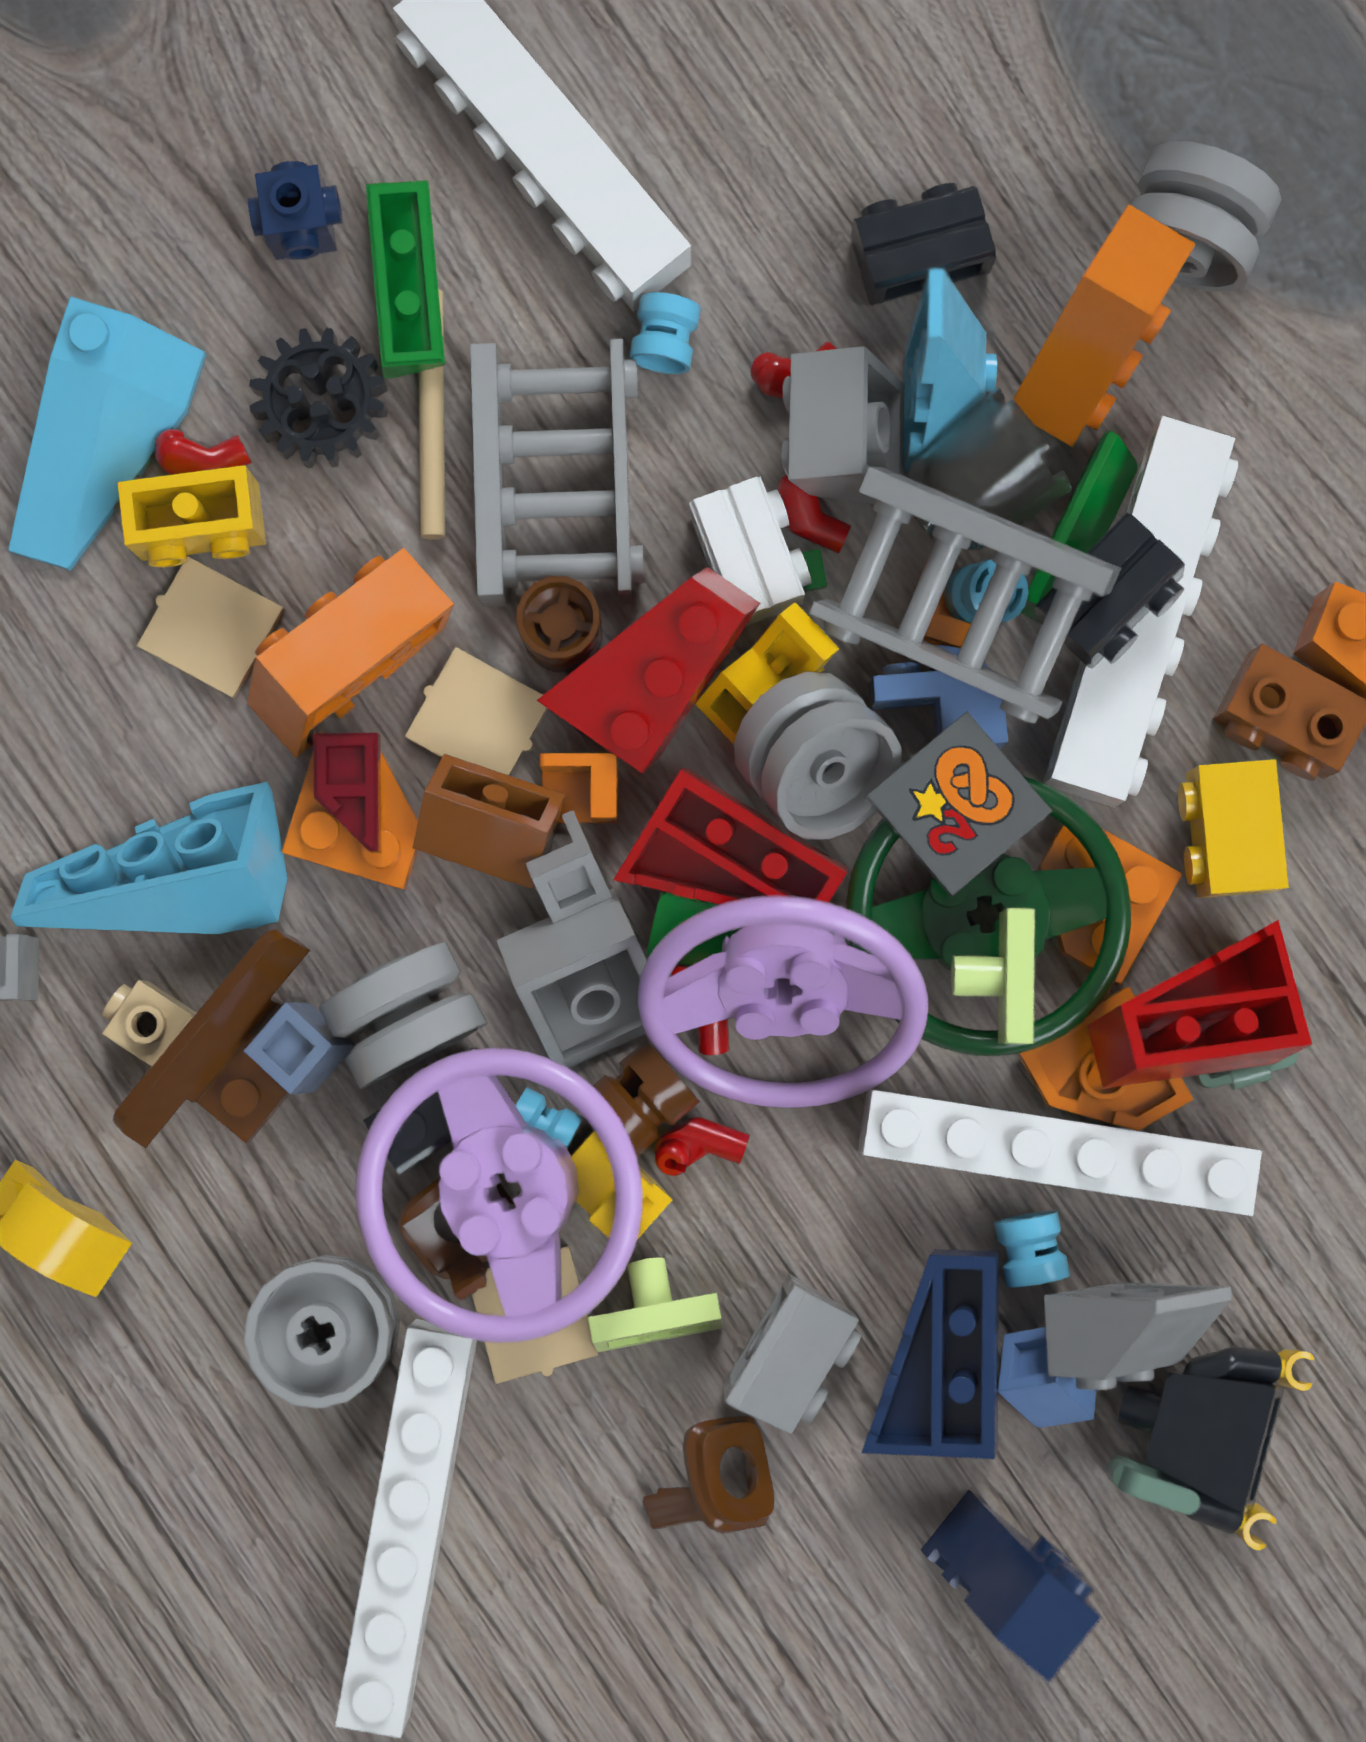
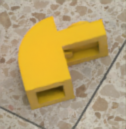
M794 602L779 614L750 650L719 674L695 705L734 745L743 717L762 694L781 680L805 672L822 673L825 670L823 667L840 648Z
M593 1130L571 1154V1158L577 1168L579 1187L576 1202L590 1214L589 1221L609 1238L616 1208L615 1182L605 1147L597 1132ZM640 1166L642 1216L637 1240L672 1201L669 1194Z
M14 1160L0 1181V1247L40 1274L62 1285L97 1297L132 1245V1242L101 1212L65 1198L34 1167Z

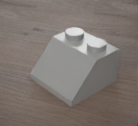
M865 346L791 354V376H787L783 384L784 405L788 414H790L789 438L784 440L781 452L782 464L788 480L809 495L875 504V498L859 492L868 468L884 467L903 475L904 383Z
M614 888L609 890L612 898L554 924L551 918L548 917L496 940L513 986L550 1060L567 1068L646 1034L640 1019L638 987L647 961Z
M788 1274L723 1383L725 1402L792 1434L800 1420L809 1425L817 1415L827 1396L828 1390L820 1385L830 1368L835 1364L842 1369L860 1341L861 1334L854 1331L859 1319L855 1313L793 1275Z
M1120 1282L1044 1295L1048 1375L1076 1378V1388L1083 1390L1112 1389L1116 1387V1380L1154 1379V1369L1179 1364L1231 1302V1287Z

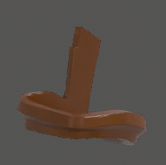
M439 1177L404 1206L397 1218V1229L423 1265L432 1274L443 1279H450L453 1294L459 1300H464L478 1289L486 1287L487 1279L485 1274L488 1270L483 1262L488 1258L487 1255L478 1256L470 1254L462 1247L460 1241L445 1239L437 1233L434 1227L433 1215L436 1207L441 1203L439 1193L441 1177ZM498 1183L497 1190L502 1198H506L509 1203L515 1204L502 1184Z
M733 1416L707 1420L691 1426L684 1435L682 1445L689 1487L658 1488L657 1494L644 1496L642 1501L650 1518L652 1529H662L684 1523L703 1521L711 1530L718 1533H731L766 1525L769 1515L774 1509V1490L764 1441L756 1421L748 1416ZM730 1447L738 1448L745 1455V1473L749 1491L742 1498H735L730 1495L724 1488L720 1478L721 1458Z

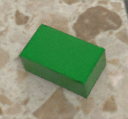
M816 549L802 552L811 577V584L804 586L805 592L827 588L821 550Z

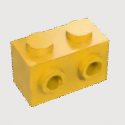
M246 465L117 482L124 544L141 561L148 560L149 566H178L187 562L186 555L211 552L212 557L216 559L240 558L250 554L249 547L266 545L259 483Z
M1276 759L1198 765L1186 772V782L1180 783L1178 787V806L1181 819L1183 821H1190L1192 846L1185 847L1184 868L1188 884H1196L1197 899L1273 893L1289 888Z

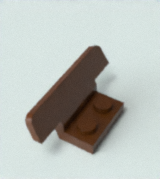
M275 929L264 933L116 1109L113 1122L119 1130L146 1148L187 1099L192 1103L197 1102L243 1142H251L290 1094L248 1056L244 1050L282 1007L283 1003L273 995L310 952V949L298 939Z

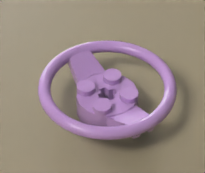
M772 896L724 903L689 918L673 929L655 947L645 964L638 987V1007L642 1025L651 1044L673 1069L696 1085L717 1095L747 1104L778 1108H803L852 1098L876 1087L896 1073L915 1052L922 1039L928 1016V996L923 977L911 955L899 941L871 920L840 906L818 900ZM744 927L734 933L731 938L725 937L721 953L713 954L669 977L680 959L696 945L717 934ZM844 938L860 945L871 954L847 946ZM843 1010L900 1020L898 1028L888 1044L866 1063L833 1077L805 1082L764 1081L726 1071L698 1056L677 1035L680 1032L732 1017L736 1020L735 1026L738 1033L745 1038L753 1040L764 1039L770 1035L795 1037L809 1033L819 1036L828 1035L838 1028L840 1014Z
M500 1048L477 1049L451 1055L423 1068L404 1082L381 1108L366 1136L358 1162L356 1175L357 1217L362 1238L377 1271L395 1295L417 1315L447 1332L469 1339L500 1343L526 1341L555 1333L575 1323L593 1310L616 1285L626 1269L639 1234L642 1216L641 1174L636 1153L621 1120L603 1096L581 1076L555 1061L530 1052ZM496 1075L524 1078L539 1083L567 1099L585 1116L597 1132L611 1163L615 1182L616 1208L609 1241L591 1273L578 1287L563 1298L559 1232L569 1220L573 1204L578 1198L577 1168L565 1144L558 1138L554 1140L542 1129L530 1126V1123L524 1121ZM437 1091L455 1148L452 1153L442 1160L440 1165L439 1193L441 1211L453 1234L459 1238L462 1247L468 1253L478 1256L487 1255L505 1316L472 1312L460 1308L433 1293L416 1278L404 1263L387 1228L383 1209L382 1182L389 1149L400 1127L412 1111ZM500 1173H504L505 1179L508 1182L518 1181L521 1186L522 1193L513 1198L515 1204L509 1203L506 1198H502L498 1193L497 1184L501 1182L499 1179Z

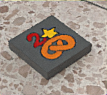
M968 712L964 713L865 797L949 897L953 896L1052 812L1049 806Z

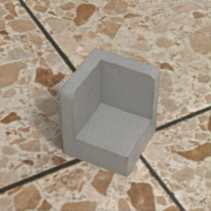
M573 810L562 815L573 842L526 863L531 879L553 924L612 898Z
M7 934L6 937H0V1001H38L39 938L22 934Z

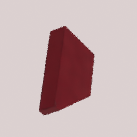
M313 734L314 798L369 852L381 853L380 734Z

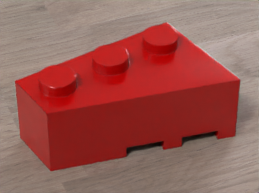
M707 567L689 578L536 701L643 773L661 757L761 603Z
M684 768L677 774L613 880L631 885H641L670 892L673 895L689 899H699L719 905L742 899L772 896L799 897L829 903L849 868L689 768Z
M1279 920L1124 1002L1087 1026L1103 1089L1272 1065L1312 1045Z

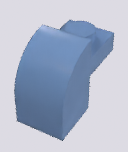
M936 645L956 655L960 652V648ZM915 662L883 666V675L872 677L869 684L871 710L933 706L936 737L964 713L968 712L1000 750L1008 743L1006 712L999 708L1003 699L931 667L930 671L921 672L920 663ZM983 662V665H982V666H984V667L990 669V668Z

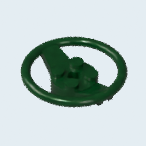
M1024 777L1025 780L1052 810L1049 815L1063 824L1079 840L1090 856L1095 868L1032 871L1030 865L1025 860L1001 854L951 897L932 877L925 890L872 907L874 887L878 873L892 846L899 839L898 835L882 818L863 844L850 877L846 899L847 910L871 920L886 930L900 942L913 960L937 959L945 969L950 971L953 956L999 957V919L991 923V933H981L980 924L971 926L967 919V912L977 908V899L988 900V906H995L998 914L1006 909H1034V957L1042 951L1046 939L1105 919L1102 944L1089 975L1079 989L1064 1004L1050 1014L1034 1021L1033 1044L998 1043V1030L964 1028L943 1021L928 1013L922 1039L940 1048L957 1053L975 1056L1012 1055L1034 1050L1066 1035L1081 1024L1106 997L1119 974L1129 944L1131 929L1129 887L1119 856L1108 836L1093 817L1070 797L1047 784L1028 777ZM849 940L850 947L871 954L860 945Z

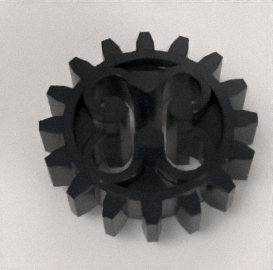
M331 328L325 329L321 342H313L307 329H300L299 345L291 347L288 342L279 338L276 344L281 356L276 361L265 356L259 358L258 362L267 373L266 379H250L249 386L253 393L263 398V400L256 401L249 406L250 412L256 420H267L261 426L259 432L267 443L280 438L277 451L284 459L288 460L297 450H300L301 461L307 468H312L316 462L317 455L322 454L325 455L332 468L338 467L339 451L347 449L351 455L358 458L362 453L357 440L361 436L377 440L380 436L371 419L372 417L383 418L388 415L385 403L374 398L388 391L387 384L382 376H371L379 367L372 353L358 358L361 347L354 337L348 338L340 347L338 346L337 337ZM336 364L346 366V373L342 378L338 375L330 377L327 381L326 373L331 366ZM291 374L302 375L314 394L322 396L328 391L334 404L341 411L351 410V407L356 410L354 418L347 423L335 421L328 406L323 402L316 401L310 405L303 391L296 385L287 386L286 389L283 388L285 378ZM311 416L312 424L307 431L302 433L292 431L293 422L297 418L301 421L309 419Z

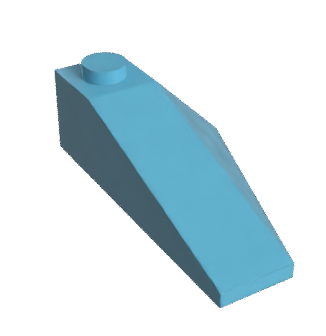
M929 269L904 350L903 471H916L979 411L986 392H994L996 387L997 355L986 353V331L943 269Z
M70 296L49 360L8 551L69 571L73 569L115 512L114 505L119 500L117 482L134 480L137 475L141 477L153 461L150 457L156 450L155 441L159 434L171 428L176 429L187 415L207 356L204 351L131 314Z
M268 782L209 794L189 803L192 814L162 827L158 826L155 819L135 826L137 835L105 851L102 846L93 844L26 873L10 918L16 926L200 934H222L246 928L254 929L265 924L278 922L288 878L284 855L281 853L282 844L273 793Z

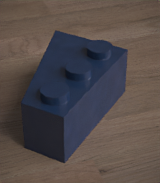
M934 1249L929 1255L862 1453L995 1459L998 1448L999 1251Z
M970 1490L966 1492L920 1549L931 1562L944 1571L941 1575L951 1586L956 1589L960 1584L970 1592L964 1599V1602L990 1633L1048 1683H1050L1102 1618L1088 1599L1094 1589L1081 1578L1083 1575L1071 1564L1072 1560L1042 1535L1035 1544L1032 1543Z

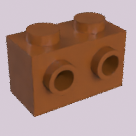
M1262 643L1246 655L1213 720L1226 726L1224 734L1230 740L1251 750H1259L1260 746H1263L1283 757L1280 765L1287 771L1303 779L1314 781L1317 776L1325 779L1341 771L1366 724V699Z
M444 753L424 791L412 848L498 877L504 881L534 889L535 885L526 863L550 853L565 794Z

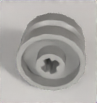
M1169 141L1155 146L1137 185L1141 196L1132 198L1130 205L1196 243L1173 282L1211 292H1230L1242 289L1248 281L1260 253L1257 239L1263 238L1270 229L1282 199L1278 186L1264 171L1249 161L1218 147L1191 141Z
M805 672L781 680L756 700L743 717L734 741L735 765L745 782L760 799L766 801L772 813L787 830L804 839L834 838L853 831L875 815L877 811L865 797L901 767V745L893 730L874 711L866 707L863 699L846 682L830 673Z
M439 943L409 956H402L361 976L352 985L324 1001L318 1007L334 1037L350 1038L375 1027L377 1033L354 1046L345 1059L360 1089L374 1085L420 1063L488 1024L472 994L458 993L432 1004L430 999L452 986L461 974V970L447 943Z
M325 1254L295 1263L262 1286L248 1310L244 1343L251 1369L269 1392L292 1405L322 1409L351 1400L383 1372L397 1348L400 1317L394 1294L377 1271L352 1257ZM316 1321L319 1324H325L330 1321L335 1333L328 1339L320 1337L316 1331Z

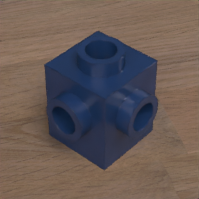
M286 161L274 165L269 172L255 174L258 197L248 198L251 226L255 236L264 235L276 260H303L315 257L320 253L337 251L334 225L343 223L340 198L336 185L326 186L318 164L308 166L300 161Z

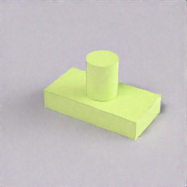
M1006 909L999 912V957H952V996L999 997L998 1043L1033 1044L1034 909Z
M648 1258L627 1265L634 1309L588 1317L592 1343L597 1352L724 1328L717 1293L672 1301L665 1258Z

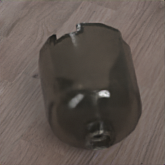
M1000 388L995 389L948 426L921 452L916 454L910 467V479L1020 526L1062 499L1072 490L1069 479L1063 470L1052 475L1044 464L1040 455L1050 449V447L1013 399L1005 404V396ZM913 515L925 534L932 539L934 537L932 532L936 524ZM972 540L969 548L964 550H982L987 546Z

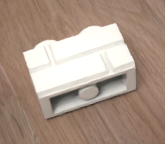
M754 477L729 486L725 490H718L689 502V516L709 568L761 603L747 625L761 621L766 617L780 614L794 602L799 606L803 604L805 597L803 586L811 584V577L801 550L797 548L789 551L780 528L788 526L789 519L777 489L767 493L761 477Z

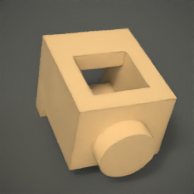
M138 980L133 988L123 984L112 995L102 1013V1016L110 1021L102 1034L152 1067L197 1012L150 981ZM146 1012L152 1013L157 1020L155 1032L148 1037L141 1035L137 1029V1022Z

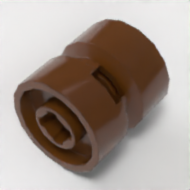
M549 576L533 583L523 593L516 609L517 628L528 655L540 667L552 672H572L598 652L602 642L600 611L593 593L581 582L567 576Z
M647 1039L619 1062L621 1074L617 1078L604 1075L593 1085L621 1120L630 1137L636 1157L659 1138L657 1128L659 1124L663 1122L674 1125L700 1102Z

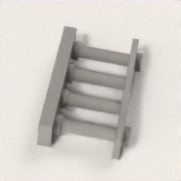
M610 339V367L512 370L511 363H500L496 343L470 344L477 595L482 606H508L507 588H518V581H539L549 576H567L572 579L618 578L620 602H632V584L644 583L643 545L631 546L626 398H638L636 359L624 360L623 339ZM612 392L613 428L514 432L513 425L502 426V402H513V395ZM614 454L615 490L516 494L515 487L504 488V464H514L515 457ZM616 516L617 552L517 556V550H506L505 526L516 525L517 519Z
M869 467L859 492L876 499L873 510L877 512V516L841 604L831 599L815 601L809 614L826 621L823 631L833 637L852 644H859L861 637L1003 699L999 708L1016 718L1036 723L1039 715L1049 719L1057 714L1063 701L1042 692L1082 600L1089 601L1093 592L1101 596L1111 593L1121 568L884 467ZM912 515L936 524L932 535L937 540L900 628L897 629L864 613L901 524H909ZM973 540L995 550L992 561L997 563L960 652L956 655L924 641L923 638L961 548L968 549ZM1034 566L1056 576L1052 587L1057 589V592L1019 680L1016 681L982 665L1021 574L1028 575L1031 567Z

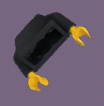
M1233 1346L1191 1358L1183 1372H1169L1162 1396L1128 1386L1119 1411V1423L1152 1434L1146 1455V1463L1158 1469L1157 1476L1159 1479L1191 1489L1198 1495L1200 1499L1198 1510L1186 1516L1223 1532L1235 1533L1254 1550L1264 1549L1267 1544L1259 1537L1249 1533L1250 1527L1259 1519H1266L1272 1524H1277V1520L1264 1507L1255 1503L1285 1387L1304 1391L1309 1390L1313 1384L1294 1380L1291 1371L1292 1365L1300 1358L1315 1360L1314 1356L1306 1351L1284 1349L1277 1353L1270 1350Z

